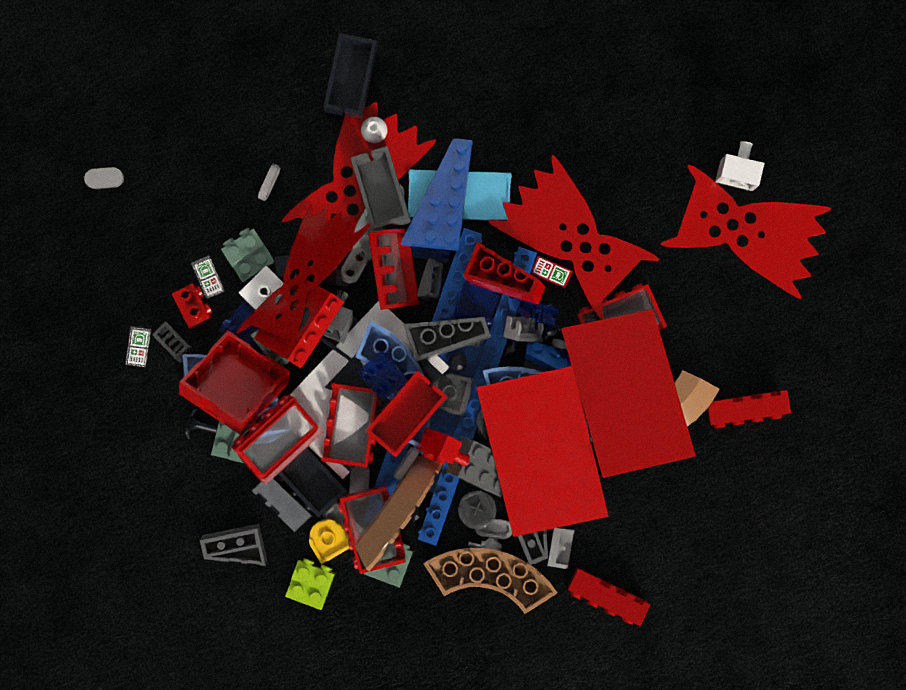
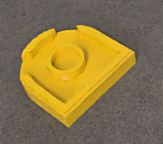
M329 518L322 519L312 527L309 543L322 565L349 549L348 539H350L348 532H345L344 526L339 521Z

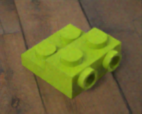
M303 558V561L299 560L297 562L285 597L322 610L335 573L331 572L332 568L321 565L320 568L315 566L313 561Z

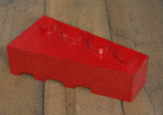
M477 241L463 277L472 285L539 305L545 290L542 282Z
M787 390L712 401L706 409L708 425H713L714 429L725 427V423L732 422L733 426L744 424V420L751 419L752 423L763 421V417H771L772 420L782 418L783 414L791 413Z
M578 567L567 587L571 591L570 595L578 599L583 597L588 600V604L596 608L599 605L605 608L604 611L612 616L617 614L623 617V621L631 625L635 623L641 626L650 607L647 601Z

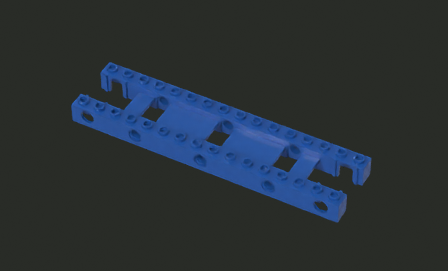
M464 228L460 238L459 251L455 253L432 322L460 319L454 317L460 299L495 310L496 314L491 329H489L492 337L483 340V343H479V347L468 345L438 355L449 366L443 374L452 373L474 379L464 417L444 412L437 408L430 418L429 429L449 435L458 441L461 436L473 440L478 426L476 425V420L482 409L477 387L486 385L483 370L498 368L508 339L503 337L507 316H516L521 299L472 285L463 277L477 241L482 244V234ZM519 247L518 251L514 253L513 257L515 259L513 264L530 274L537 253ZM460 353L466 356L468 364L465 370L456 372L450 368L448 361L453 354ZM407 443L396 457L387 450L374 488L387 484L391 495L397 481H399L393 474L406 455L410 443ZM448 462L444 463L441 474L436 473L433 478L434 483L428 491L434 494L430 506L426 508L427 514L422 529L418 531L420 534L418 540L435 546L437 545L459 481L458 477L446 472L449 465ZM380 493L371 495L363 521L371 523L383 507Z

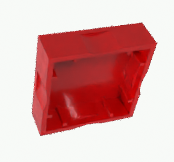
M227 331L214 344L206 357L198 362L179 382V394L239 435H243L249 426L255 422L287 386L290 371L268 356L260 354L250 344Z

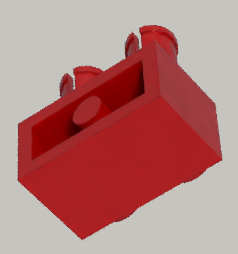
M192 283L172 293L189 328L193 329L212 319L210 314L213 311L208 303H204L202 299L204 294L200 286L196 287Z
M429 428L425 429L417 447V450L423 452V457L443 465L445 462L450 464L456 462L466 466L470 461L468 454L459 451L462 442Z

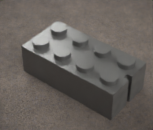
M388 147L371 151L374 158L373 161L370 160L368 153L351 157L373 232L394 229L410 224L411 219Z

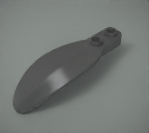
M401 186V190H402V193H403V196H404V189H403V187ZM366 209L356 225L355 232L370 223ZM371 225L351 249L348 258L341 268L340 276L346 283L356 282L367 263L372 260L368 233L373 232ZM389 236L380 237L381 246H387L390 242ZM360 257L362 260L357 261L355 258ZM350 272L353 276L350 277L346 273Z

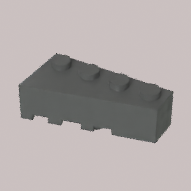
M484 317L403 324L416 362H421L492 337Z

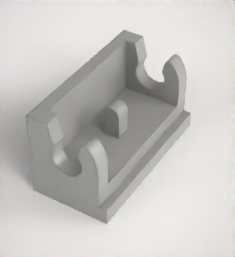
M507 316L503 337L516 341L542 342L543 323L539 322L538 329L535 330V318Z
M560 527L553 528L547 566L568 568L574 530Z

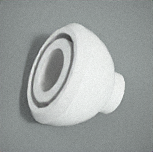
M369 117L361 126V134L370 143L381 142L387 135V125L379 117Z

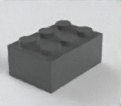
M461 436L459 441L462 442L459 451L468 454L470 461L466 466L456 462L453 464L449 463L446 472L501 497L503 493L492 449Z

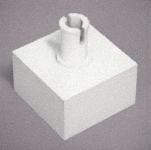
M741 141L738 157L726 154L721 159L716 177L717 183L750 191L759 186L764 163L749 160L752 143Z
M265 266L239 294L256 310L274 291L283 285V282ZM282 294L276 297L275 304L278 302Z

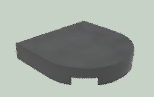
M452 373L441 376L433 385L448 397L438 409L464 417L474 379Z

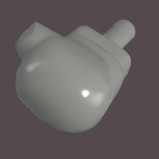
M488 538L486 541L482 540L481 545L473 542L468 543V546L473 548L502 551V545L498 542L497 538Z

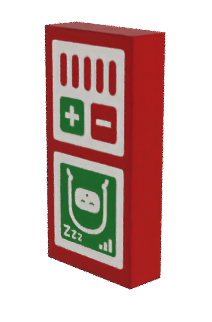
M538 256L530 274L565 289L573 271Z

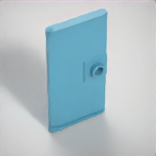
M409 169L408 213L410 218L414 217L437 171ZM469 172L463 220L507 221L503 202L510 203L511 173Z

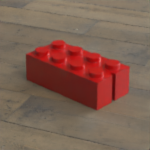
M416 371L365 430L395 457L448 397L435 385L429 387L428 385L431 382L419 371Z

